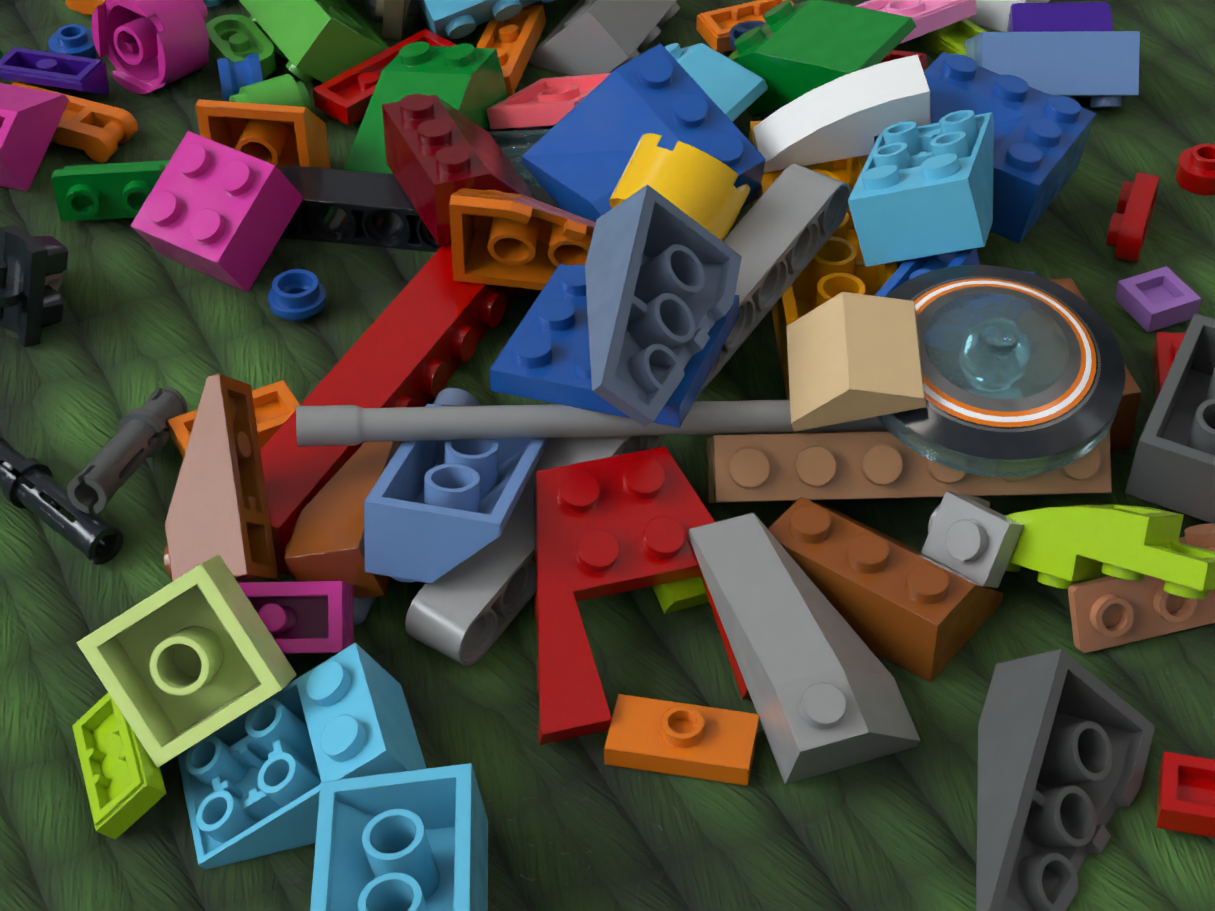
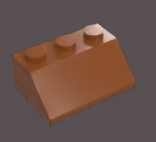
M800 497L768 528L776 540L872 652L930 683L1001 605L1004 593L992 587L982 586L905 543L835 508L804 497Z

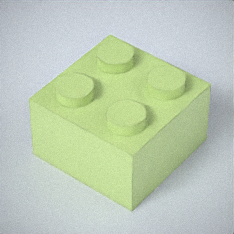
M220 554L196 566L76 642L157 768L281 691L297 675Z

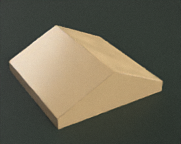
M841 292L786 326L790 414L794 432L926 407L917 312L914 301Z

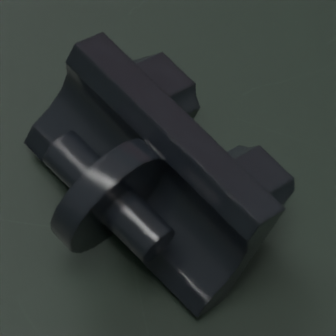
M16 225L0 227V326L15 332L19 336V343L24 347L40 344L41 327L62 321L64 303L61 295L50 285L45 286L46 276L59 274L67 270L68 249L52 236L31 237Z

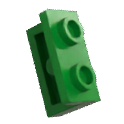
M170 160L64 166V169L53 171L51 181L61 222L135 218Z

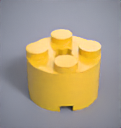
M651 133L642 135L609 199L610 206L614 208L648 184L723 241L728 236L750 192L748 184L736 188L734 183L738 174L713 156L691 145L677 141L673 151L657 146L662 135Z

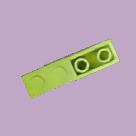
M1106 504L1048 507L1005 515L1024 525L1005 571L1018 572L1021 566L1038 571V582L1062 589H1068L1070 585L1079 583L1081 580L1097 579L1107 575L1126 580L1141 581L1144 579L1145 574L1165 580L1164 591L1185 598L1206 599L1208 591L1215 590V552L1178 542L1184 514L1150 507Z

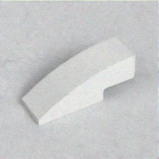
M918 54L879 63L839 77L805 93L779 108L754 126L753 136L756 148L766 159L763 173L785 170L792 164L807 166L869 155L874 146V136L882 134L883 130L887 127L905 121H914L917 123V126L931 124L930 89Z

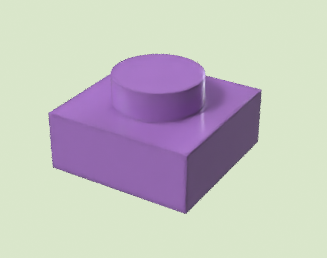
M1167 266L1118 281L1115 300L1148 333L1192 319L1194 313L1198 314L1201 298Z

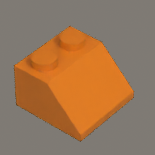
M200 99L195 105L200 136L276 165L277 168L292 165L331 169L326 123L307 107Z

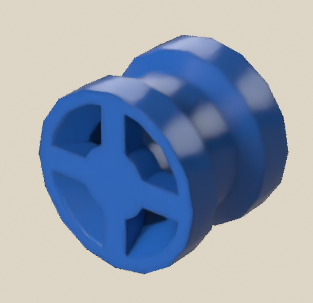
M258 53L247 55L243 61L232 62L228 58L217 59L223 101L229 102V97L238 94L240 87L263 81Z

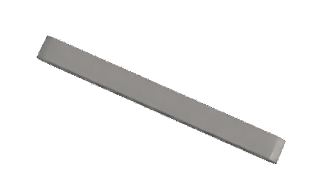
M797 164L789 165L722 241L742 256L735 295H739V318L697 397L838 229L849 207L848 199L851 190L847 183ZM666 435L551 438L501 535L433 583H426L417 593L408 609L405 620V628L408 635L462 665L470 666L476 663L537 591L534 541V479L536 471L653 449L658 446Z

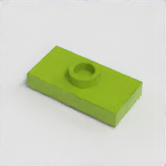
M108 692L74 723L72 728L95 830L116 840L167 793L160 767H156Z

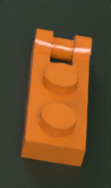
M14 81V82L11 84V85H14V86H20V87L31 88V89H36V90H42V91H48V92H53V93H59V92H55V91H51V90H47V89H43V88H39V87H35V86L23 84V83L16 82V81ZM64 94L69 99V102L51 142L84 150L92 160L103 163L116 153L118 143L124 144L137 133L138 124L134 116L124 109Z

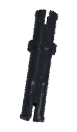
M0 436V487H2V494L6 500L20 509H29L53 531L60 534L74 547L82 551L92 563L96 565L104 564L115 557L123 543L122 532L114 525L107 523L93 510L91 513H85L77 509L71 503L67 489L52 478V472L47 465L36 458H26ZM20 476L25 477L35 487L29 489L18 478ZM46 494L51 498V501L49 503L42 499L43 495ZM60 508L65 509L76 518V521L72 523L59 513L58 510Z

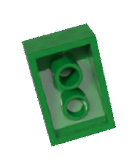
M786 0L777 4L763 15L766 21L763 26L755 27L737 38L734 42L736 50L727 58L762 77L768 86V89L748 107L753 116L785 106L805 93L846 74L879 64L917 26L912 17L825 0H806L792 5L790 0Z
M414 42L402 47L399 54L380 74L343 170L394 175L386 163L382 104L398 102L408 95H437L487 131L490 123L486 109L508 97L497 49L474 48L472 44L467 43L457 44L452 47L430 46L427 42Z

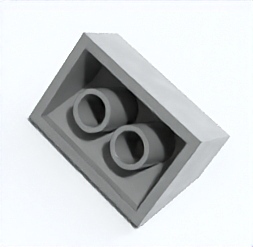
M578 0L533 51L529 62L534 67L573 76L609 73L613 69L615 70L641 55L638 50L646 47L660 34L659 26L675 15L680 6L677 4V0Z

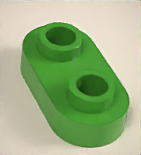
M230 14L216 17L206 24L209 40L208 51L216 60L228 58L232 62L243 61L247 55L258 53L263 80L276 69L274 46L250 18L243 15Z

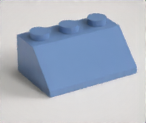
M1140 31L981 32L965 41L967 57L973 59L978 66L1000 75L1020 77L1030 87L1052 96L1090 98V108L1122 107V98L1139 95Z
M427 403V405H426L425 407H446V406L435 405V404H428V403ZM551 438L403 441L364 501L365 572L390 576L400 582L419 581L433 583L497 539L508 522Z

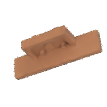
M1215 524L1190 526L1184 530L1185 536L1179 537L1178 542L1215 552ZM1145 574L1144 579L1141 581L1126 580L1107 575L1106 577L1072 584L1068 588L1074 646L1083 653H1089L1215 623V590H1209L1206 599L1185 598L1164 591L1165 580Z

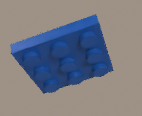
M559 264L489 369L491 391L630 418L592 391L585 265L570 266ZM739 295L734 296L733 305L727 314L717 320L708 332L710 339L701 351L691 357L683 369L685 376L652 423L677 428L681 427L739 318Z

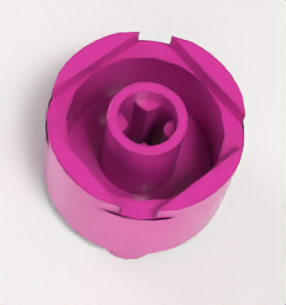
M105 0L93 12L92 36L95 48L100 58L108 56L116 70L110 72L116 82L131 92L147 94L161 89L205 67L209 61V40L205 24L208 12L203 0Z

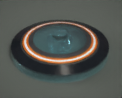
M960 265L918 275L904 282L886 296L887 298L910 300L915 303L926 407L877 416V418L893 436L918 454L946 467L966 473L994 477H1021L1053 471L1080 459L1091 451L1110 430L1117 415L1125 388L1126 374L1121 348L1113 332L1101 316L1085 301L1061 285L1035 274L1013 268L992 265Z

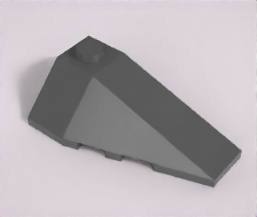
M1063 649L1001 662L995 666L978 724L976 911H1066L1079 890L1077 874L1089 854H1097L1103 851L1111 837L1106 826L1118 807L1130 806L1141 787L1155 725Z

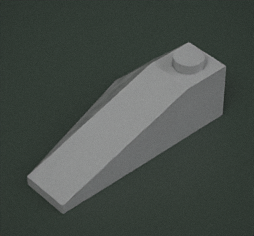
M754 512L689 529L688 538L755 710L759 714V720L785 785L919 745L921 740L894 677Z

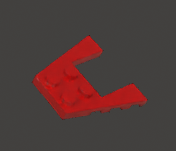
M665 446L536 471L534 479V541L537 571V692H539L538 741L540 745L609 730L612 721L576 603L579 601L701 576L742 700L751 698L688 538L689 529L711 524L715 521Z

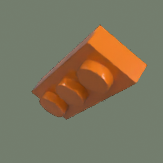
M543 5L523 7L516 16L504 21H497L495 18L490 19L476 48L497 49L508 95L514 94L546 25Z

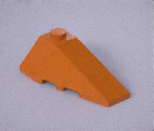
M462 188L451 195L449 203L453 279L460 282L543 290L559 264L570 266L586 264L596 222L522 194Z

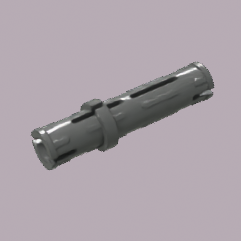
M160 387L150 395L141 408L130 410L120 420L117 434L94 456L83 471L69 482L67 494L71 503L85 513H91L93 507L95 513L103 510L118 489L142 465V462L146 458L156 456L167 445L169 439L167 420L185 414L188 411L184 396L171 387H166L164 392Z

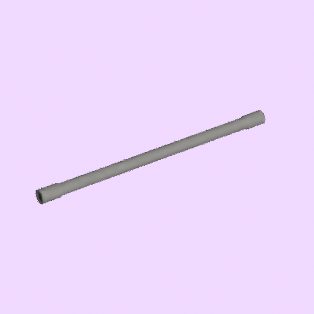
M1018 392L972 393L992 399L1007 400L1021 398ZM790 400L693 402L680 428L651 423L643 427L631 418L560 404L362 408L357 405L296 406L297 447L355 446L363 442L794 432L791 425ZM887 414L796 432L911 429L893 414Z

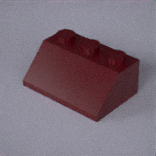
M412 94L403 97L398 102L382 104L386 163L438 245L451 243L449 203L451 195L462 188L497 190L505 193L522 194L537 200L491 134L437 95Z

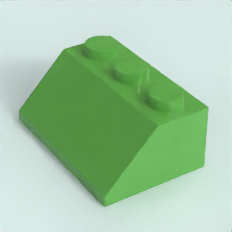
M239 0L251 14L249 18L267 37H270L269 40L274 46V51L289 60L286 64L287 69L311 84L314 78L325 83L390 48L347 0Z

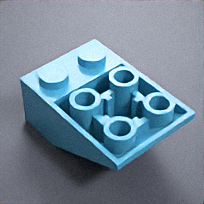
M972 110L956 111L945 115L938 123L917 126V123L914 121L900 122L883 130L882 134L878 135L848 199L865 267L985 247L993 222L994 118L992 112L975 115Z
M356 643L287 684L281 691L177 755L198 865L204 870L316 843L320 782L427 769L401 684Z

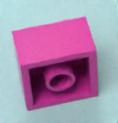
M187 131L130 226L162 256L248 293L304 197L276 165Z

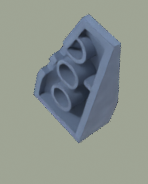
M648 184L596 219L585 264L592 391L643 427L654 422L685 376L683 369L691 357L704 348L710 339L708 332L717 320L724 317L733 305L742 259L741 255Z

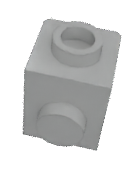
M946 491L941 504L937 506L928 523L929 534L921 553L982 586L998 588L1024 525L990 509V502L978 496Z

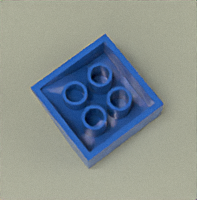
M660 43L618 67L522 155V164L562 210L596 222V219L612 209L609 199L641 136L644 134L662 135L657 146L673 151L677 141H681L713 156L738 174L734 186L738 188L748 184L750 187V192L742 208L759 198L766 159Z
M942 52L924 71L930 89L931 124L938 123L947 114L961 110H972L975 115L992 112L994 118L993 222L990 231L1020 244L1077 170L1097 113L1082 108L1072 98L1061 95L1052 96L1032 88L1020 77L1000 75L980 67L973 59L965 55Z

